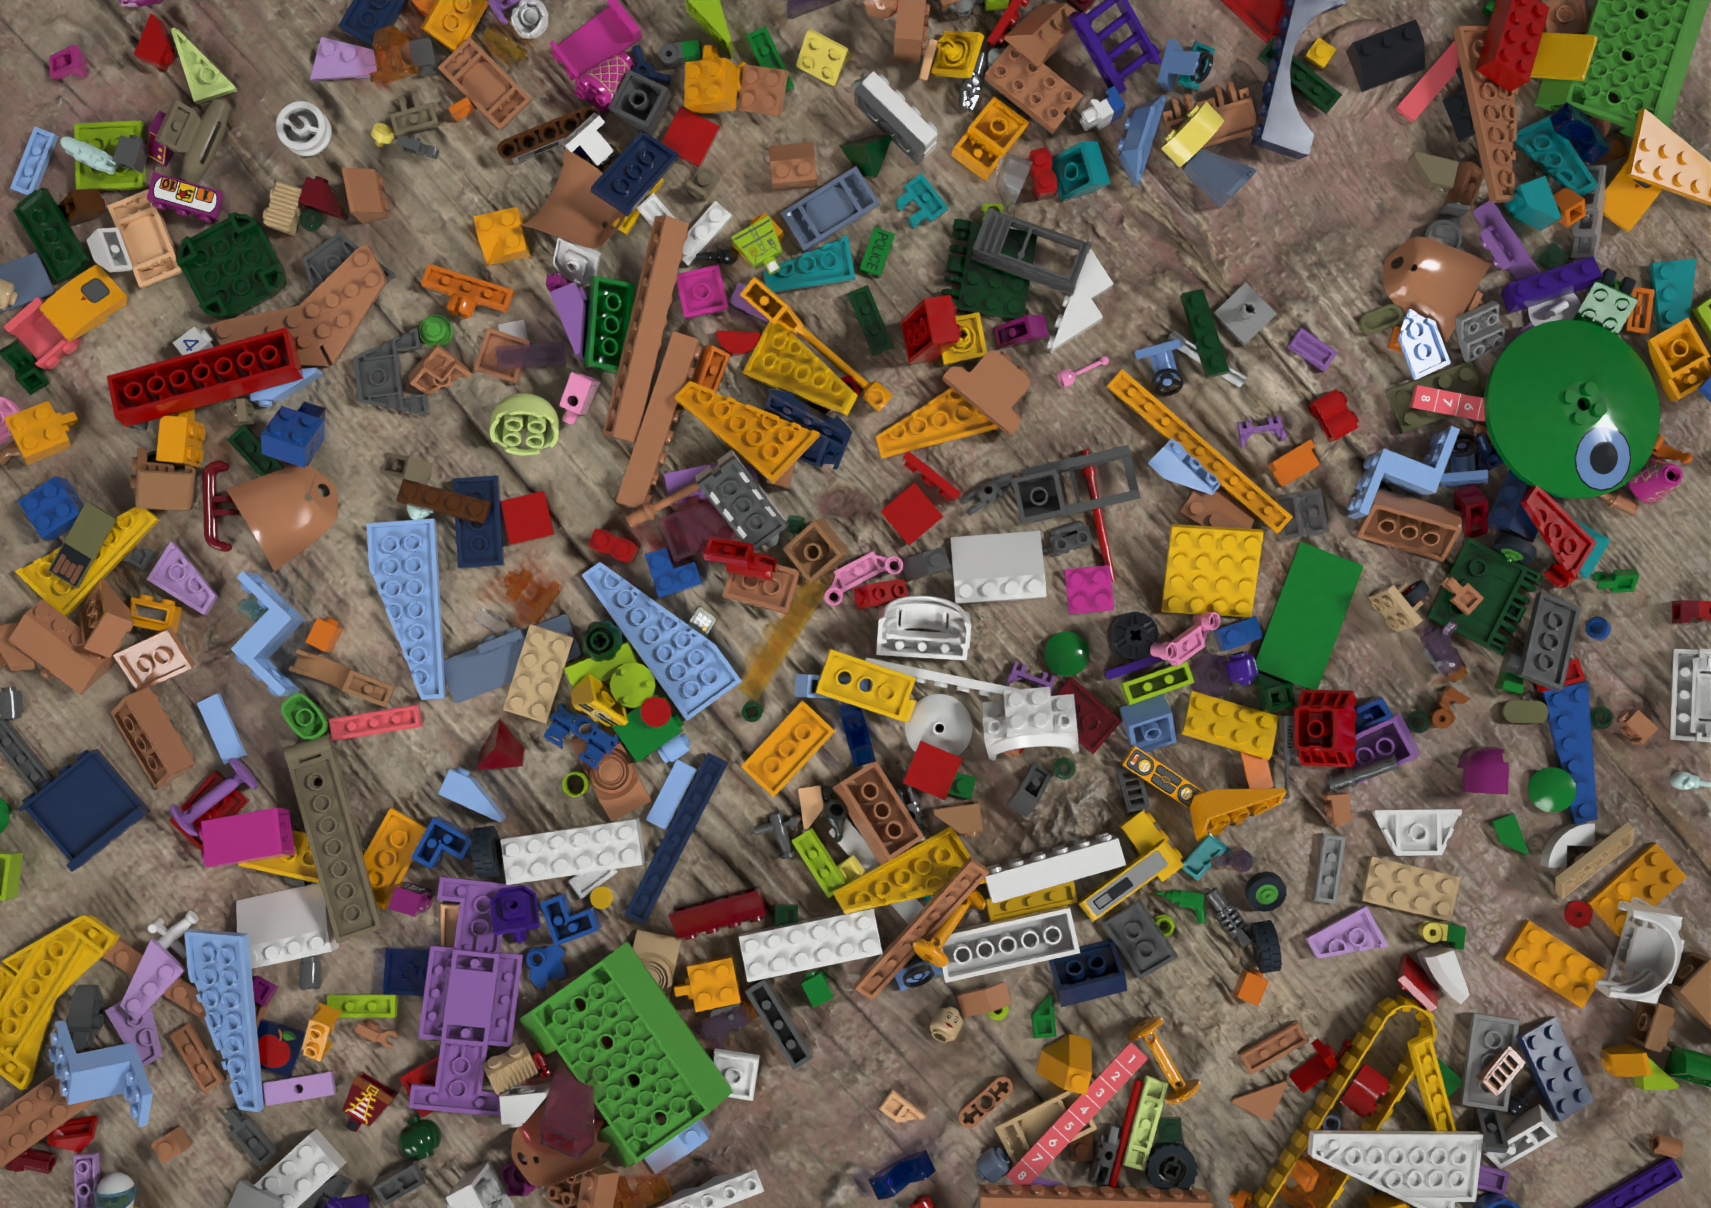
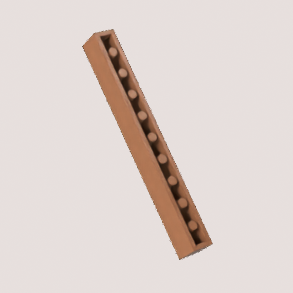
M667 215L655 216L602 434L627 442L636 443L642 417L646 412L645 404L647 396L651 391V379L657 366V354L662 345L661 338L663 330L667 325L666 317L672 303V292L678 279V267L682 261V251L688 237L689 223Z
M988 1183L986 1185L979 1184L977 1208H1212L1213 1203L1208 1190L1198 1188L1193 1190H1181L1179 1188L1157 1189L1154 1187L1136 1189L1133 1187L1112 1188L1109 1186L1097 1188L1088 1186L1066 1187L1064 1185L1042 1186L1039 1184L1032 1186H1020L1018 1184L996 1185Z

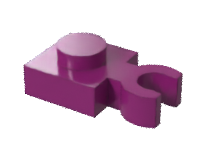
M257 975L253 980L254 1001L267 1007L279 986Z

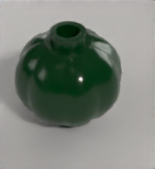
M608 620L590 623L581 635L583 653L596 662L613 660L624 643L619 627L614 626ZM602 638H606L604 646L601 644ZM612 647V649L608 653L602 655L598 654V652L607 650Z
M420 1115L408 1119V1125L400 1131L398 1136V1145L401 1152L409 1158L415 1156L417 1161L434 1155L433 1149L439 1147L442 1134L439 1126L432 1120L421 1119Z

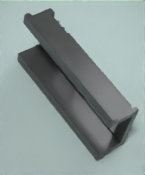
M988 207L973 247L971 260L1073 295L1092 244ZM1010 227L1028 233L1021 252L1018 253V259L1001 253ZM1031 234L1079 250L1069 277L1022 261Z
M1129 445L1022 469L1023 476L1057 469L1059 474L1070 471L1069 477L1072 479L1077 501L1076 504L1065 506L1066 514L1035 520L1033 523L1141 498ZM1123 459L1129 491L1080 502L1075 481L1076 474L1073 470Z

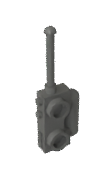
M1079 520L1053 528L1051 530L1052 537H1049L1051 545L1042 549V552H1053L1054 555L1060 556L1063 552L1070 553L1072 549L1091 545L1093 539L1089 526H1084V523ZM1073 531L1077 532V534L1067 536L1064 538L1062 537L1063 534H1067Z
M1279 716L1277 724L1279 730L1277 751L1279 757H1284L1285 790L1287 792L1284 798L1288 799L1290 798L1289 761H1291V757H1298V748H1294V716Z

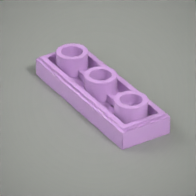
M333 1070L265 1081L263 1083L266 1106L336 1094ZM298 1084L302 1085L303 1091L298 1088Z
M99 1152L76 1153L73 1155L75 1208H96V1200L98 1198L96 1190L100 1183Z

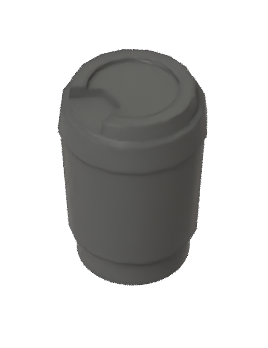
M319 956L300 958L299 987L301 990L320 989L322 978Z

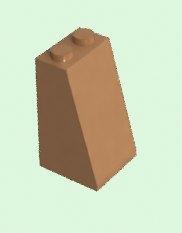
M1690 952L1679 963L1672 984L1668 983L1664 989L1711 1034V958Z

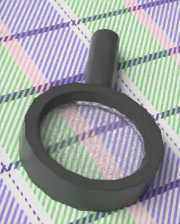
M1438 220L1425 228L1422 237L1433 239L1469 253L1460 247L1462 234L1460 228L1452 221Z

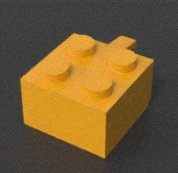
M704 45L703 58L699 61L685 62L684 107L695 114L736 110V65L726 57L720 58L718 56V48L714 47V45Z
M49 401L4 418L6 426L26 465L70 448V440L66 433L70 431L69 427L79 423L74 411L64 415L61 412L55 413Z
M195 408L176 413L174 416H164L160 419L156 461L174 464L177 467H185L186 464L194 468H200V463H202L204 458L202 440L205 439L206 430L203 423L195 421Z
M734 954L689 963L687 966L689 978H685V984L674 986L676 997L688 995V999H693L696 1012L734 1005L742 1001Z

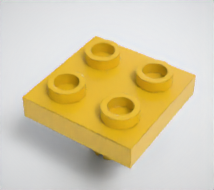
M944 30L943 36L938 40L940 43H937L939 49L931 73L939 77L971 79L984 35L980 32Z
M979 312L955 317L956 323L961 328L960 341L942 354L944 366L981 359L986 355L987 348Z

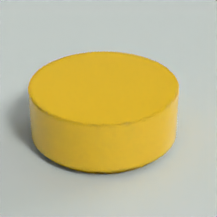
M598 886L590 895L591 904L597 909L609 907L614 899L612 890L607 886Z

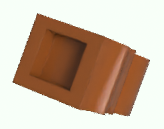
M1444 686L1442 690L1437 692V698L1434 702L1437 708L1430 710L1427 715L1428 723L1440 729L1449 727L1456 718L1449 707L1450 702L1464 704L1470 698L1453 687Z

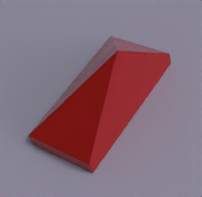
M98 1116L68 1120L48 1135L47 1143L81 1153L94 1138L99 1119Z

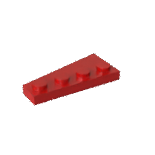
M1530 486L1520 503L1568 578H1575L1597 542L1543 489L1538 486Z

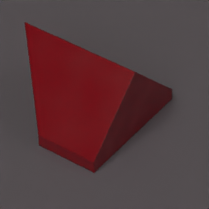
M500 718L479 752L478 770L523 766L525 749Z

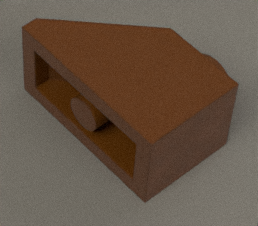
M99 189L72 190L58 207L70 227L97 219L105 211V201L101 197Z

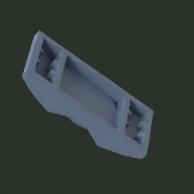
M855 166L785 209L780 214L803 251H806L826 241L846 226L857 222L878 207L880 203Z

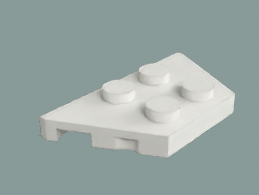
M1462 809L1372 810V814L1394 855H1442L1447 846V840L1454 831L1453 827L1456 820L1462 814Z

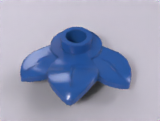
M550 945L544 949L534 947L527 952L526 963L531 968L530 979L538 988L544 990L549 978L562 979L567 976L566 967L560 960L566 951L561 947ZM535 954L541 956L540 962L534 960Z

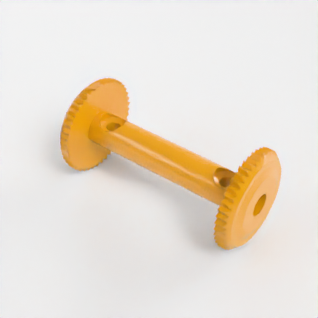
M974 889L940 926L930 942L923 939L914 940L913 947L920 958L935 967H945L948 965V958L941 949L968 908L983 910L986 903L980 892Z
M1153 1016L1134 1026L1128 1033V1040L1135 1041L1143 1037L1173 1088L1166 1095L1165 1102L1171 1105L1178 1104L1193 1096L1199 1090L1201 1082L1199 1079H1193L1188 1082L1183 1080L1155 1033V1029L1162 1025L1163 1018Z

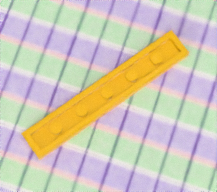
M1424 1032L1407 1041L1429 1126L1431 1131H1456L1432 1037L1429 1033Z

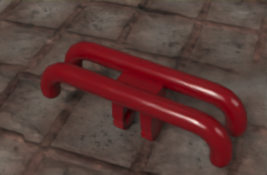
M218 460L206 465L202 474L204 537L211 548L229 552L232 550V545L220 541L218 538L217 517L239 516V510L217 509V504L234 503L230 496H217L216 477L218 473L229 470L228 463Z

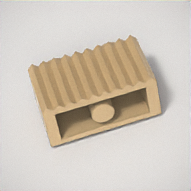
M277 181L276 186H273L270 191L271 200L269 207H266L263 212V223L271 229L295 236L304 209L298 202L302 189Z
M525 1043L514 1045L507 1052L499 1056H493L482 1064L497 1095L538 1073Z

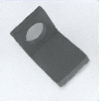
M1449 202L1438 210L1437 221L1449 220L1460 228L1461 217L1470 210V206L1462 205L1458 202ZM1442 225L1436 226L1435 237L1457 239L1454 231L1446 233L1443 231Z

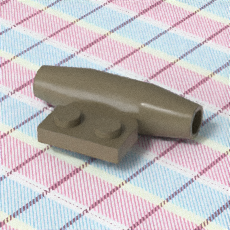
M214 98L200 118L192 108L178 100H172L155 141L174 152H185L179 180L198 185L211 166L225 134L231 106L226 102Z

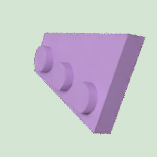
M321 37L310 80L312 82H320V80L328 79L335 81L341 80V78L382 77L388 55L386 52Z
M170 541L146 580L201 614L207 615L218 595L179 547Z
M1365 905L1305 937L1317 959L1355 951H1366L1372 948L1389 947Z
M151 939L120 1006L135 1021L140 1020L187 969L157 940Z
M121 1000L105 1010L124 1044L135 1043L142 1065L145 1067L163 1056L153 1009L151 1007L140 1020L135 1021L120 1006Z

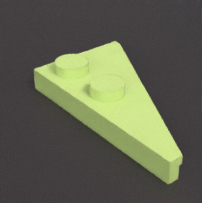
M171 29L192 98L196 104L237 92V88L178 29Z

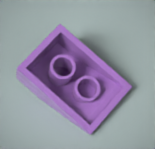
M573 282L551 291L550 295L575 355L583 363L589 297L583 287L579 288Z
M1400 712L1394 714L1391 719L1355 733L1357 743L1353 751L1356 755V760L1353 767L1349 768L1355 769L1390 757L1391 755L1395 756L1398 762L1397 765L1400 766L1419 756L1421 751Z

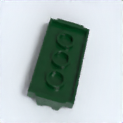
M41 187L38 191L35 189L17 204L18 207L13 211L56 282L62 283L67 279H74L80 272L88 269L85 264L90 261L89 256L47 188Z

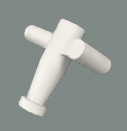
M188 911L185 914L186 917L174 924L170 929L163 926L164 920L162 918H157L148 926V931L150 933L159 932L162 936L157 941L166 950L171 947L184 959L186 957V948L178 939L192 924H196L199 921V917L193 911Z

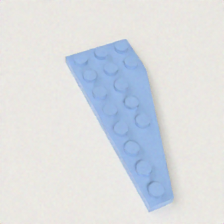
M436 519L366 523L369 570L374 577L378 593L382 597L386 613L403 650L405 661L409 665L421 700L445 699Z
M597 563L582 574L585 581L686 721L693 718L742 682L716 644L603 563Z
M188 929L184 931L188 976L191 983L195 982L198 990L196 997L198 1002H202L206 1012L204 1018L216 1050L221 1051L224 1059L221 1062L223 1069L229 1072L232 1080L229 1085L239 1110L260 1112L264 1109L248 933Z

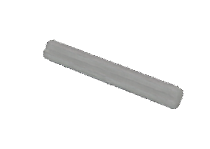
M1172 331L1167 338V342L1181 339L1183 347L1179 348V350L1201 363L1195 343L1176 331ZM1228 365L1229 372L1221 376L1237 387H1241L1247 379L1246 375Z

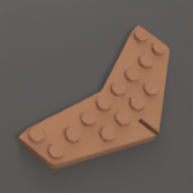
M365 244L356 249L299 306L223 320L210 327L220 345L287 327L295 338L301 365L331 366L322 346L332 364H336L385 287L387 279L370 245Z

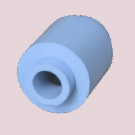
M685 733L682 735L678 734L659 747L657 752L665 763L673 762L690 751L689 746L691 742Z

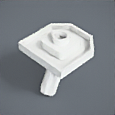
M558 237L553 265L565 279L582 286L589 284L590 278L597 275L601 253L593 250V248H587Z

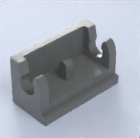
M415 1156L376 1176L373 1189L384 1206L425 1183V1168H419V1161L416 1160Z

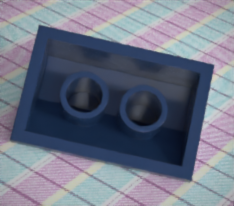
M1510 469L1486 521L1489 528L1515 537H1521L1533 543L1538 534V529L1520 503L1530 486L1517 477Z
M1112 939L1079 947L1080 953L1048 960L1061 1007L1127 991L1125 972Z

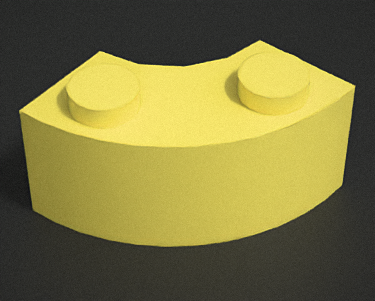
M1207 101L1200 107L1195 105L1187 113L1189 117L1177 130L1172 129L1164 137L1166 142L1161 149L1179 168L1208 142L1225 121Z

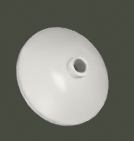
M933 694L916 702L910 722H905L906 738L915 752L921 740L959 756L968 746L973 730L972 719L966 707L954 697L944 694ZM937 724H942L944 730L940 733L935 730Z

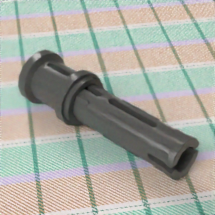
M1391 755L1390 757L1355 769L1347 767L1343 772L1334 775L1327 774V780L1332 792L1335 794L1340 789L1349 786L1356 787L1360 781L1399 769V765H1397L1398 762L1395 756Z

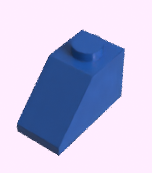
M1256 616L1213 630L1220 652L1263 638Z

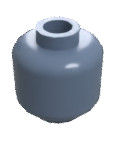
M990 1147L977 1158L976 1166L978 1169L976 1172L982 1180L995 1183L1010 1170V1158L1003 1149Z

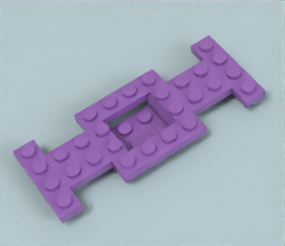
M440 876L437 900L460 902L454 947L430 946L418 1038L441 1040L435 1085L412 1083L408 1108L501 1116L499 1097L503 1092L497 1095L494 1090L482 1089L484 1078L482 1064L486 1062L488 1045L511 1047L523 954L500 952L503 934L494 935L490 900L500 889L521 885H506V883ZM524 885L532 891V886Z

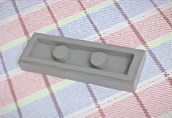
M1322 833L1313 901L1337 904L1346 842L1345 836Z

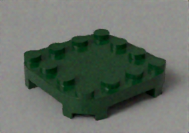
M236 212L227 214L229 218L191 238L186 236L181 240L182 244L178 250V257H175L177 265L181 267L200 303L199 307L203 312L219 321L235 318L275 297L287 285L284 267L265 230L257 220L247 214H238Z

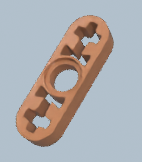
M998 1075L959 1110L958 1119L960 1124L965 1128H973L1012 1093L1013 1084L1011 1079L1006 1075ZM999 1081L1002 1083L1008 1082L1006 1084L1007 1090L1000 1089L996 1093L999 1098L995 1099L994 1094L989 1090L992 1088L995 1092L999 1088L997 1084ZM984 1095L990 1096L992 1099L991 1105L986 1108L979 1104V1099ZM975 1103L977 1109L982 1113L979 1115L978 1111H976L972 1115L973 1121H964V1113H972L975 1110L972 1105Z

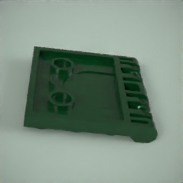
M954 219L953 229L956 231L952 232L951 237L955 240L968 241V247L951 245L949 247L950 252L966 255V258L958 255H948L945 271L963 276L962 278L952 275L944 276L945 282L961 285L960 292L949 288L942 289V295H951L952 298H958L959 300L952 299V301L955 302L956 309L959 312L971 314L979 312L983 316L1007 320L1023 317L1030 280L971 260L973 247L982 224L964 219ZM1010 228L1001 253L1018 259V253L1021 252L1028 233ZM1031 234L1024 252L1025 256L1022 258V261L1033 264L1037 241L1036 235Z
M1466 537L1446 577H1453L1461 586L1464 583H1469L1484 599L1469 615H1465L1449 600L1454 594L1441 585L1425 618L1503 657L1507 648L1493 641V639L1502 644L1509 645L1510 639L1497 633L1499 627H1502L1508 632L1515 633L1517 627L1503 619L1506 618L1514 623H1520L1527 609L1513 602V599L1522 604L1529 605L1530 599L1517 591L1521 587L1528 592L1535 593L1537 587L1531 583L1539 585L1543 575L1516 561L1508 562V558L1499 552Z

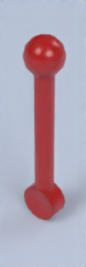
M1343 1040V1047L1335 1059L1337 1064L1345 1051L1352 1047L1351 1040ZM1332 1072L1328 1074L1325 1078H1323V1080L1327 1081L1331 1076Z

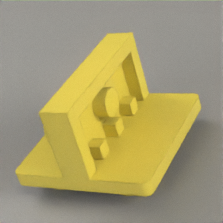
M809 29L806 33L796 67L835 86L841 70L850 60L852 53L843 45Z

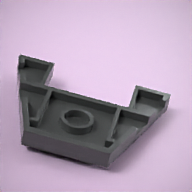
M338 232L304 256L303 262L313 290L360 247ZM379 262L387 279L386 284L397 277L395 273Z
M413 328L402 336H397L381 346L378 345L353 357L358 402L420 415H430L428 395L404 397L399 352L422 349L418 328Z

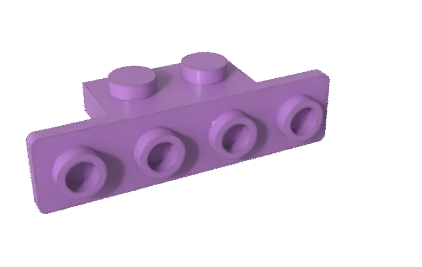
M1489 200L1473 211V214L1484 229L1479 233L1481 236L1480 242L1485 249L1491 251L1493 254L1492 260L1498 268L1501 267L1503 271L1509 268L1517 281L1541 273L1496 203H1490Z

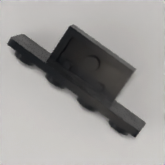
M1459 67L1456 69V72L1464 90L1442 101L1458 141L1461 142L1476 134L1462 70Z

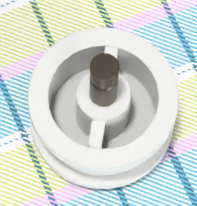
M293 102L284 107L277 117L276 131L278 137L292 152L300 156L319 154L328 146L331 140L332 129L329 120L315 105L309 102Z

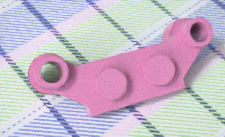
M873 551L834 571L835 578L833 583L825 593L826 602L831 606L839 605L842 602L845 591L882 572H888L891 575L899 574L903 569L902 560L896 556L889 558L878 556ZM892 562L898 564V568L896 570H892L889 565ZM832 593H836L838 595V599L836 601L830 600V595Z
M1216 612L1194 614L1192 627L1171 642L1152 644L1150 648L1151 655L1170 661L1171 666L1181 665L1206 646L1205 640L1209 630H1216L1220 625L1219 614Z

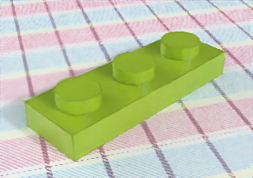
M812 828L792 840V843L828 898L833 896L834 891L848 884Z
M328 994L327 1006L342 1011L339 1018H396L397 994Z

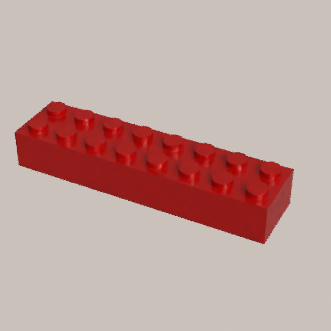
M287 327L107 376L114 417L125 427L304 379L295 338Z

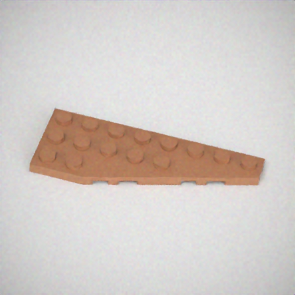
M1458 26L1453 29L1490 203L1509 202L1514 199L1515 173L1512 171V161L1516 160L1513 142L1516 141L1518 108L1515 107V96L1518 95L1519 87L1508 92L1476 70L1488 26Z

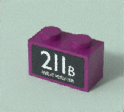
M410 882L395 886L388 909L416 917L425 912L426 909H430L433 902V897L431 896L432 889Z

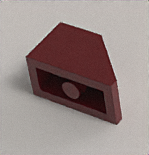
M315 176V179L306 177L298 202L305 208L347 221L348 216L335 190L328 184L329 181L319 176Z
M1476 484L1455 490L1454 509L1461 512L1464 537L1474 538L1488 533V523L1486 521L1488 518V499Z

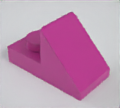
M72 45L49 56L50 78L59 80L68 75L87 78L86 56L78 46Z

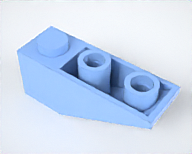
M1173 438L1148 462L1164 479L1213 495L1221 485L1214 474L1209 473L1202 467L1199 460L1187 453L1182 444L1176 442Z

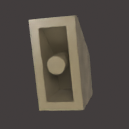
M1417 151L1408 158L1409 165L1425 189L1431 190L1434 194L1442 195L1453 188L1459 161Z
M387 452L381 474L427 485L431 477L433 463Z

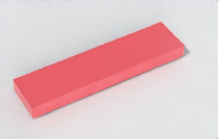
M1455 40L1395 108L1409 122L1413 123L1454 76L1456 69L1461 67Z
M419 704L328 719L331 741L423 727Z

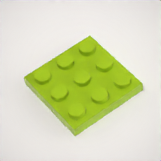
M141 120L74 124V138L76 140L84 141L97 147L114 157L120 135L128 138L130 135H135L144 139L143 143L145 144L144 123ZM75 160L76 190L99 189V191L146 189V164L143 173L118 166L114 174H109Z

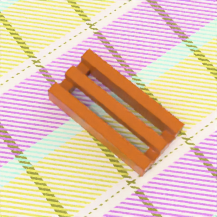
M1634 287L1631 296L1636 297L1638 302L1635 305V312L1633 309L1624 323L1623 332L1641 333V335L1649 334L1654 289ZM1643 294H1646L1642 328H1639Z

